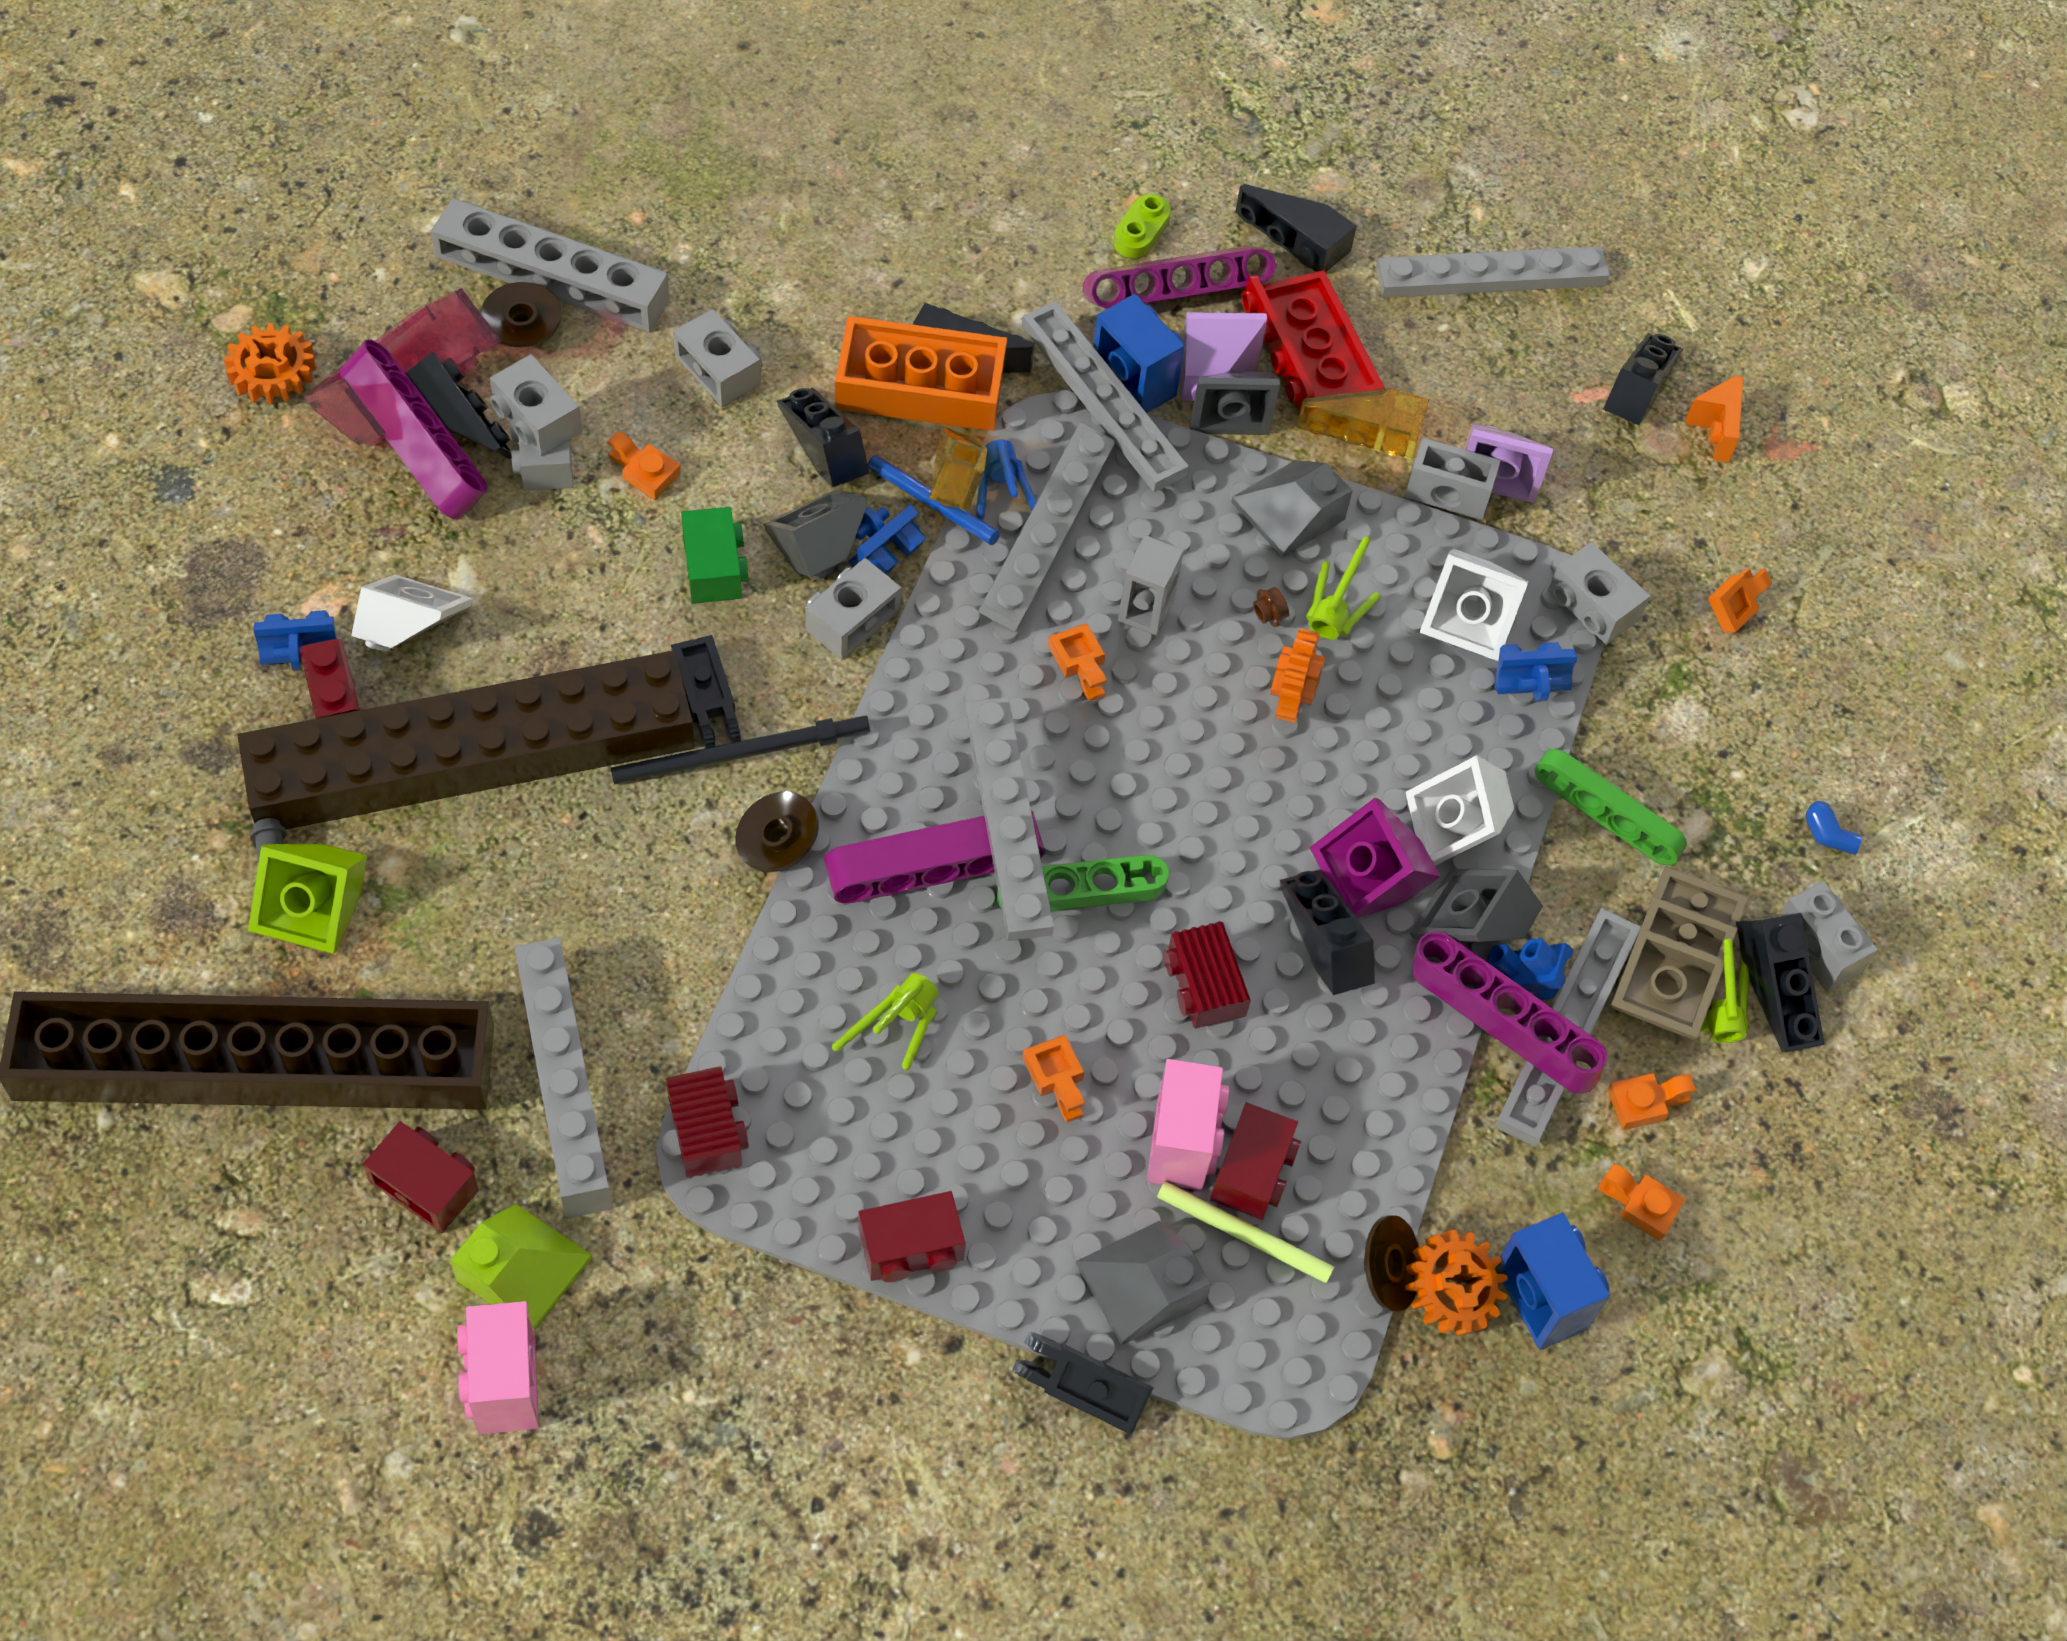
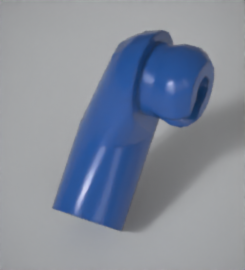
M1824 801L1812 803L1806 812V821L1815 841L1820 845L1856 855L1861 844L1862 835L1841 829L1828 803Z

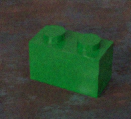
M731 507L681 511L691 603L742 599L741 582L749 581L746 556L738 557L737 548L744 547L741 522L733 523Z

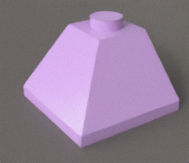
M1187 312L1182 338L1185 348L1179 378L1181 401H1194L1198 377L1226 372L1257 371L1267 323V313Z
M1472 423L1464 450L1501 460L1491 493L1535 504L1553 448L1493 426Z

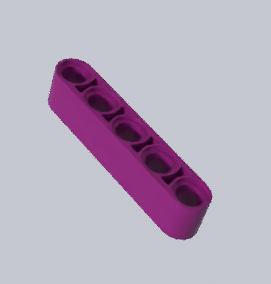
M1241 246L1096 270L1086 276L1082 291L1084 297L1090 303L1108 309L1133 294H1136L1144 303L1245 287L1247 278L1254 275L1258 276L1262 284L1273 276L1276 262L1273 255L1265 249L1254 246ZM1253 255H1257L1260 266L1254 274L1250 275L1247 270V262ZM1220 261L1223 266V273L1218 280L1213 281L1210 277V268L1214 262ZM1183 267L1186 272V279L1181 286L1175 287L1172 282V275L1177 268ZM1146 273L1149 285L1144 292L1137 293L1134 287L1135 280L1140 274ZM1108 279L1111 283V292L1105 299L1100 300L1097 295V286L1102 280Z
M366 339L340 368V376L437 508L452 519H462L487 492L488 486L486 481L392 354L377 341Z
M1031 810L1039 849V855L1041 859L1045 855L1046 851L1034 817V813ZM985 816L843 845L829 851L824 857L834 898L837 902L843 904L856 903L995 873Z
M1434 931L1426 933L1420 938L1412 964V974L1420 985L1567 1090L1583 1094L1590 1092L1597 1086L1607 1061L1606 1050L1597 1039L1449 935ZM1427 957H1436L1442 963H1433ZM1462 983H1473L1479 989L1467 988ZM1499 1009L1512 1010L1516 1015H1506ZM1536 1035H1546L1553 1040V1042H1544L1540 1040ZM1582 1061L1588 1064L1591 1069H1582L1574 1062Z

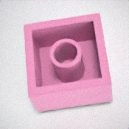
M1172 1059L1166 1060L1157 1099L1146 1182L1163 1185L1167 1181L1177 1187L1202 1191L1206 1174L1215 1175L1217 1160L1221 1155L1224 1129L1221 1128L1223 1114L1226 1113L1229 1096V1086L1221 1085L1223 1067Z
M527 1302L466 1307V1324L458 1325L457 1328L459 1355H463L465 1372L459 1373L458 1377L460 1402L464 1403L466 1419H474L479 1435L539 1429L536 1342Z

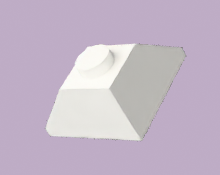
M1452 548L1447 556L1420 633L1498 661L1500 647L1505 645L1528 581L1490 561Z
M394 574L361 587L351 636L366 640L365 645L369 648L389 651L391 648L409 641L471 607L473 598Z
M1477 755L1406 791L1415 835L1422 841L1434 865L1500 834L1514 810L1506 772Z

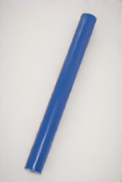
M874 455L870 458L868 468L987 544L992 546L998 541L1000 532L880 456Z

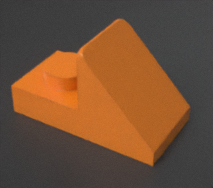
M1735 375L1696 397L1685 419L1686 424L1710 428L1708 443L1714 444L1713 460L1729 463L1739 440L1743 389L1742 376Z

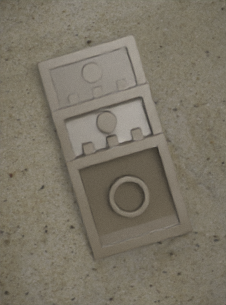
M1665 866L1610 1008L1696 1041L1724 968L1723 942L1726 938L1731 939L1733 942L1738 929L1736 921H1740L1749 897Z

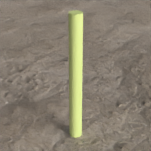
M1167 1181L1163 1183L1157 1195L1158 1199L1326 1284L1335 1268L1323 1260Z

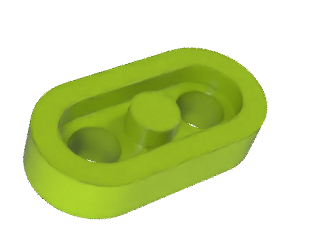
M1145 194L1134 201L1115 228L1113 243L1119 254L1127 258H1141L1149 253L1169 224L1171 207L1165 198L1156 194Z

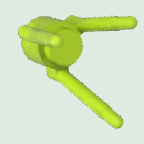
M1368 536L1362 538L1334 595H1329L1326 599H1323L1330 563L1324 561L1321 565L1312 605L1305 618L1309 621L1310 629L1320 633L1319 636L1322 638L1334 640L1339 635L1347 637L1353 625L1380 598V594L1374 592L1350 616L1348 612L1349 606L1342 599L1370 543Z
M1726 938L1723 942L1726 999L1716 1000L1711 1003V1010L1706 1014L1700 1030L1702 1033L1710 1032L1711 1040L1716 1043H1733L1743 1040L1747 1036V1031H1749L1747 1021L1749 972L1746 964L1742 961L1741 955L1737 1001L1733 942L1731 939Z
M918 973L909 974L901 986L896 985L882 1002L833 1043L832 1049L834 1051L841 1050L884 1012L886 1013L873 1027V1032L876 1034H880L897 1015L907 1021H914L916 1018H919L920 1020L902 1062V1068L908 1070L918 1052L929 1023L938 1013L932 1006L939 996L938 989L925 976Z

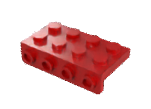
M1324 270L1265 285L1261 284L1257 275L1247 278L1246 289L1241 295L1244 311L1246 313H1267V323L1262 344H1266L1271 354L1272 367L1277 374H1281L1286 384L1287 397L1291 404H1296L1302 418L1383 397L1385 387Z

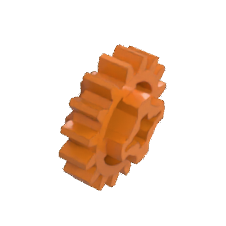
M268 323L265 331H260L254 325L252 326V335L247 336L239 333L237 334L239 345L228 344L227 346L229 356L224 357L228 381L230 385H235L239 396L248 392L251 402L255 403L261 396L266 397L267 404H272L275 396H281L286 402L289 401L288 393L293 390L298 394L304 392L301 382H313L311 371L316 370L317 366L312 344L310 341L305 342L301 331L292 335L289 325H284L280 331L275 330L273 323Z
M1300 628L1294 640L1293 648L1283 646L1270 695L1279 697L1276 718L1296 723L1302 703L1308 705L1313 703L1325 662V656L1316 654L1320 633Z
M1450 1230L1442 1233V1236L1436 1234L1425 1239L1426 1245L1415 1248L1413 1251L1414 1256L1419 1262L1406 1266V1271L1415 1276V1281L1406 1284L1405 1289L1416 1292L1418 1296L1411 1304L1412 1309L1424 1307L1427 1312L1422 1322L1429 1324L1438 1320V1330L1442 1334L1454 1330L1457 1336L1471 1333L1472 1330L1478 1331L1488 1327L1487 1320L1496 1318L1501 1314L1494 1303L1507 1300V1295L1503 1291L1498 1290V1284L1508 1280L1507 1275L1496 1273L1495 1267L1502 1261L1500 1256L1489 1258L1486 1253L1489 1250L1490 1243L1485 1241L1474 1245L1475 1238L1472 1232L1459 1236L1456 1230ZM1434 1265H1436V1269L1432 1273ZM1450 1279L1452 1281H1457L1458 1283H1467V1285L1463 1286L1460 1284H1455V1282L1448 1283L1446 1282V1280Z

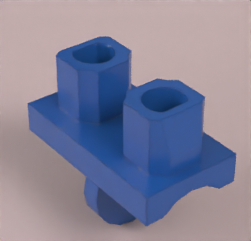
M910 504L885 525L883 521L890 517L886 508L881 507L875 512L871 508L866 507L855 538L860 541L865 536H868L869 539L858 547L857 554L848 561L849 564L854 567L866 558L883 573L888 574L899 562L886 548L889 543L893 541L907 557L926 540L919 527L913 522L919 514L916 509Z
M326 610L310 611L306 619L289 620L283 614L266 615L264 622H254V635L258 645L260 665L290 662L293 671H302L303 663L299 652L302 646L337 638L334 617H329V613Z
M1558 642L1543 643L1537 648V651L1525 652L1517 644L1502 645L1499 651L1495 680L1497 694L1532 692L1535 701L1543 702L1548 700L1550 691L1572 690L1573 668L1578 657L1575 649H1562Z
M1542 938L1528 940L1523 945L1522 950L1513 951L1506 943L1493 945L1487 963L1528 992H1531L1538 999L1550 1000L1556 996L1559 988H1563L1565 983L1564 967L1567 960L1572 957L1574 950L1567 943L1548 945Z

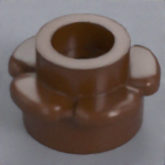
M1276 587L1268 590L1259 589L1257 591V600L1253 601V608L1258 619L1263 624L1269 622L1273 627L1280 626L1279 621L1289 617L1290 614L1284 596Z

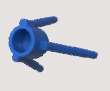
M1004 439L989 442L982 451L984 462L977 466L979 486L976 517L980 520L984 518L988 478L990 477L997 483H1007L1011 497L1016 498L1019 494L1015 481L1016 476L1032 511L1037 500L1025 476L1022 461L1016 458L1014 444Z

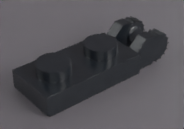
M710 635L672 644L671 651L675 650L690 713L693 722H697L704 747H713L716 741L709 719L722 715L726 734L730 738L731 743L741 741L740 729L735 715V702L713 636Z
M1035 1332L1028 1333L1025 1344L1033 1351L1057 1361V1364L1051 1375L1048 1371L1030 1361L1018 1359L1012 1371L1018 1374V1376L1044 1388V1393L1128 1434H1133L1154 1387L1067 1345L1063 1347L1058 1342Z

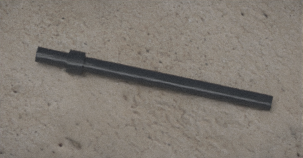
M867 715L833 722L832 718L815 721L816 726L611 767L612 778L615 785L819 743L820 747L836 744L839 738L870 732Z

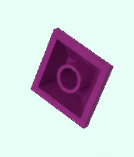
M1373 798L1309 847L1321 871L1357 919L1407 902L1441 877L1422 841L1378 798Z

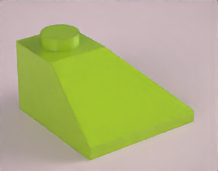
M326 844L262 845L248 931L334 954L341 943L360 899L367 855Z
M514 1204L482 1221L450 1259L456 1281L488 1303L502 1304L526 1301L535 1331L592 1259V1254L519 1205Z

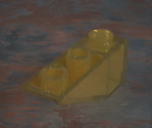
M1392 388L1304 398L1297 428L1307 430L1316 435H1325L1346 441L1352 445H1361L1386 452L1392 456H1400L1412 460L1429 399Z
M941 426L929 499L938 501L947 507H957L969 511L985 469L987 448L980 438Z

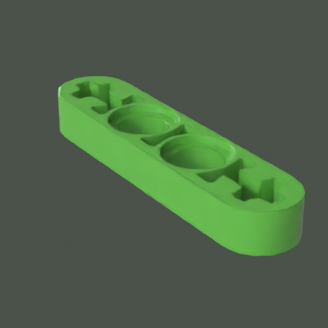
M1549 749L1535 766V776L1544 786L1653 861L1662 865H1673L1685 850L1687 840L1677 828L1569 754L1558 749Z
M1154 855L1042 866L1050 911L1153 900L1164 893L1169 878L1167 864L1161 858ZM1149 871L1151 877L1155 878V883H1147L1145 877H1141L1142 872ZM1126 872L1129 873L1128 881H1131L1130 887L1124 886ZM1108 874L1116 880L1117 886L1108 891L1100 890L1094 885L1092 880L1097 875ZM1056 879H1065L1072 884L1074 889L1067 895H1057L1050 890L1049 884ZM997 890V901L1001 907L999 891Z

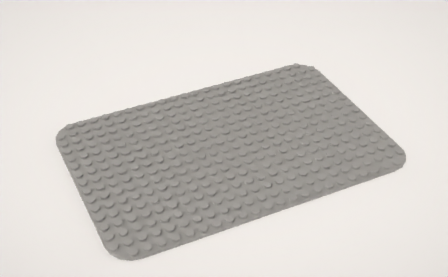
M1061 390L1029 396L1005 409L996 420L995 431L988 430L954 503L976 516L979 486L977 466L984 462L982 451L991 441L1004 439L1014 444L1016 458L1022 461L1025 476L1038 501L1080 422L1106 436L1108 434L1072 391ZM1148 415L1188 464L1187 477L1153 492L1116 444H1114L1015 632L978 611L1032 512L1016 476L1015 481L1019 493L1016 498L1011 497L1007 483H997L991 477L988 478L985 515L982 521L1000 532V537L994 545L987 544L948 518L946 519L854 713L853 718L867 715L870 732L842 739L812 802L819 819L816 841L803 859L779 872L684 1073L721 1066L724 1080H734L739 1102L738 1107L731 1108L734 1122H744L749 1144L748 1149L741 1150L742 1166L686 1178L670 1105L663 1118L655 1152L663 1190L684 1218L712 1235L1055 1361L1033 1351L1025 1344L1028 1333L1035 1332L1058 1342L1063 1347L1067 1345L1154 1387L1150 1395L1154 1399L1249 1434L1292 1440L1323 1433L1353 1412L1372 1378L1392 1312L1383 1309L1376 1302L1369 1289L1364 1269L1366 1241L1374 1223L1386 1215H1396L1403 1218L1417 1237L1482 1028L1414 979L1412 964L1419 940L1413 939L1409 933L1450 869L1518 870L1527 884L1529 883L1556 798V793L1537 779L1534 769L1544 753L1549 749H1558L1567 754L1570 753L1604 642L1595 634L1590 633L1571 611L1558 604L1553 595L1548 591L1556 567L1572 555L1562 553L1548 545L1343 478L1341 479L1353 490L1345 520L1284 557H1281L1234 506L1231 500L1236 494L1288 465L1291 461ZM1144 535L1157 540L1168 541L1175 547L1184 550L1175 599L1157 635L1118 621L1125 572ZM1368 536L1370 543L1342 599L1349 606L1348 612L1350 616L1374 592H1378L1380 598L1353 625L1347 637L1339 635L1334 640L1319 638L1316 654L1325 656V662L1312 705L1302 703L1296 723L1276 718L1279 697L1270 695L1279 655L1282 653L1283 646L1293 648L1294 640L1300 628L1312 631L1308 624L1309 621L1305 617L1312 605L1321 565L1324 561L1330 563L1323 599H1326L1327 596L1334 595L1362 538ZM1452 548L1490 561L1528 581L1505 645L1517 644L1525 652L1537 651V648L1543 643L1558 642L1562 649H1575L1578 657L1573 668L1572 690L1550 691L1548 700L1543 702L1535 701L1532 692L1497 694L1495 689L1498 668L1497 660L1420 633L1447 556ZM1276 587L1284 596L1290 614L1289 617L1279 621L1280 626L1273 627L1269 622L1263 624L1258 619L1253 608V601L1257 600V591L1259 589L1268 590ZM1085 623L1088 624L1105 653L1104 665L1099 666L1107 680L1105 684L1101 685L1105 691L1104 697L1089 701L1083 692L1078 674L1067 678L1064 676L1048 648V636ZM1009 697L1030 809L1034 813L1046 851L1045 855L1040 859L1041 865L1048 866L1139 855H1154L1161 858L1169 869L1167 887L1164 893L1156 899L1051 911L1054 926L1053 935L1008 941L1002 908L997 901L998 886L995 873L856 903L843 904L837 902L834 898L824 857L829 851L843 845L984 816L966 720L965 702ZM1476 755L1504 770L1514 810L1501 833L1435 865L1441 877L1409 901L1359 918V922L1371 936L1374 943L1375 984L1333 995L1314 968L1281 890L1279 880L1296 876L1301 872L1319 870L1320 867L1309 847L1373 798L1380 799L1415 834L1406 791ZM1149 871L1142 872L1141 877H1145L1147 883H1155V878L1151 877ZM1127 872L1125 873L1124 886L1130 887L1131 881H1128L1129 873ZM1108 874L1097 875L1092 880L1094 885L1100 890L1108 891L1117 886L1116 880ZM1056 879L1049 884L1050 890L1057 895H1067L1074 889L1072 884L1065 879ZM1221 921L1224 923L1251 1002L1246 1017L1195 1029L1190 1015L1183 1016L1180 1011L1177 990L1181 988L1176 976L1170 977L1166 970L1164 950H1168L1173 932H1181L1184 929L1189 930L1192 927L1198 928L1201 925L1206 926L1210 923L1215 924ZM1510 940L1458 942L1487 962L1493 945L1506 943L1509 946ZM1427 957L1433 963H1442L1436 957ZM918 973L925 976L938 989L939 996L932 1004L938 1013L929 1023L918 1052L908 1070L902 1068V1062L920 1020L919 1018H916L914 1021H907L897 1015L880 1034H876L873 1032V1027L886 1013L884 1012L841 1050L834 1051L832 1049L833 1043L882 1002L896 985L901 986L909 974ZM1462 983L1467 988L1479 989L1473 983ZM1064 1034L1084 1071L1083 1081L1075 1083L1085 1102V1106L1080 1107L1084 1115L1068 1123L1065 1122L1061 1115L1054 1092L1040 1096L1022 1059L1024 1049ZM1167 1059L1223 1067L1221 1085L1229 1086L1226 1113L1223 1114L1221 1128L1224 1129L1221 1155L1217 1160L1215 1175L1206 1174L1202 1191L1178 1188L1334 1266L1335 1268L1327 1284L1157 1198L1162 1184L1146 1181L1157 1099ZM1245 1102L1299 1121L1293 1138L1301 1140L1298 1153L1292 1167L1283 1164L1278 1178L1287 1181L1278 1207L1268 1205L1263 1220L1210 1201L1217 1176ZM952 1191L966 1243L964 1261H960L955 1267L942 1272H932L930 1269L911 1272L909 1277L897 1282H884L883 1279L871 1281L858 1231V1211ZM1160 1221L1188 1243L1211 1283L1210 1290L1204 1305L1121 1345L1080 1273L1076 1261Z

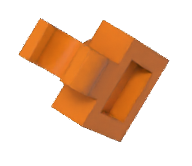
M617 431L607 441L608 445L613 447L608 453V457L615 463L624 466L622 469L623 479L654 500L681 474V465L649 443L640 451L634 442L620 431Z
M1750 569L1743 570L1739 575H1731L1708 598L1723 632H1737L1760 609L1755 598L1772 584L1766 569H1761L1755 576H1753Z
M1085 623L1048 636V648L1064 676L1067 678L1078 674L1083 692L1089 701L1104 697L1105 691L1101 685L1105 684L1107 680L1099 666L1104 665L1105 653L1088 624Z
M1064 1034L1024 1049L1022 1059L1040 1096L1054 1092L1059 1110L1066 1123L1083 1117L1084 1114L1080 1107L1085 1106V1102L1075 1083L1083 1081L1084 1071L1066 1035Z
M1654 1073L1611 1082L1608 1087V1093L1622 1130L1665 1121L1669 1114L1667 1107L1691 1102L1689 1094L1696 1092L1690 1074L1673 1077L1658 1085Z
M1614 1163L1597 1187L1605 1195L1625 1205L1620 1217L1659 1241L1667 1233L1685 1201L1684 1197L1646 1174L1639 1183H1636L1633 1176L1626 1169Z

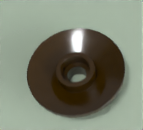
M515 282L497 288L485 299L480 313L485 332L493 340L510 347H529L544 342L556 332L562 317L561 306L557 297L547 288L530 282Z
M782 791L762 797L747 809L737 826L735 844L738 854L748 866L761 872H777L795 865L807 855L816 841L819 830L817 812L809 800L798 793Z
M1396 1215L1383 1216L1374 1223L1366 1241L1364 1269L1369 1289L1376 1302L1383 1309L1391 1312L1405 1310L1415 1299L1417 1293L1405 1289L1406 1284L1415 1281V1276L1406 1271V1266L1419 1262L1413 1254L1414 1249L1419 1247L1416 1236L1410 1225L1403 1218Z

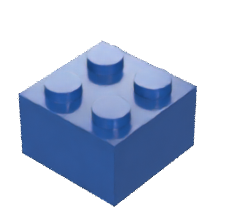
M1136 294L1097 314L1093 347L1143 410L1148 413L1176 397L1185 348L1181 337L1175 331H1171L1158 318L1155 310L1150 305H1145Z
M1564 1213L1514 1232L1500 1256L1502 1261L1495 1267L1497 1274L1507 1275L1508 1280L1503 1282V1285L1539 1350L1588 1330L1610 1298L1609 1284L1605 1274L1599 1267L1593 1266L1585 1252V1241L1580 1230L1575 1225H1570Z

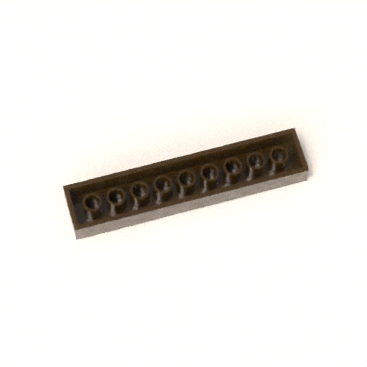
M675 650L237 734L248 806L254 823L262 819L273 818L279 820L281 826L285 827L286 830L695 749L693 722Z
M14 991L0 1062V1082L11 1101L486 1110L494 1022L489 1001Z

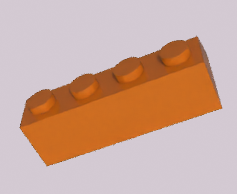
M847 316L835 378V408L842 411L995 431L1007 338Z

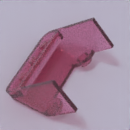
M462 288L420 306L375 340L392 354L405 373L433 351L445 360L451 357L465 374L479 363L476 359L479 353L494 348L501 343ZM338 368L303 397L315 412L357 445L367 443L369 447H372L385 438L384 434L386 432L346 379H342L339 372L340 368Z

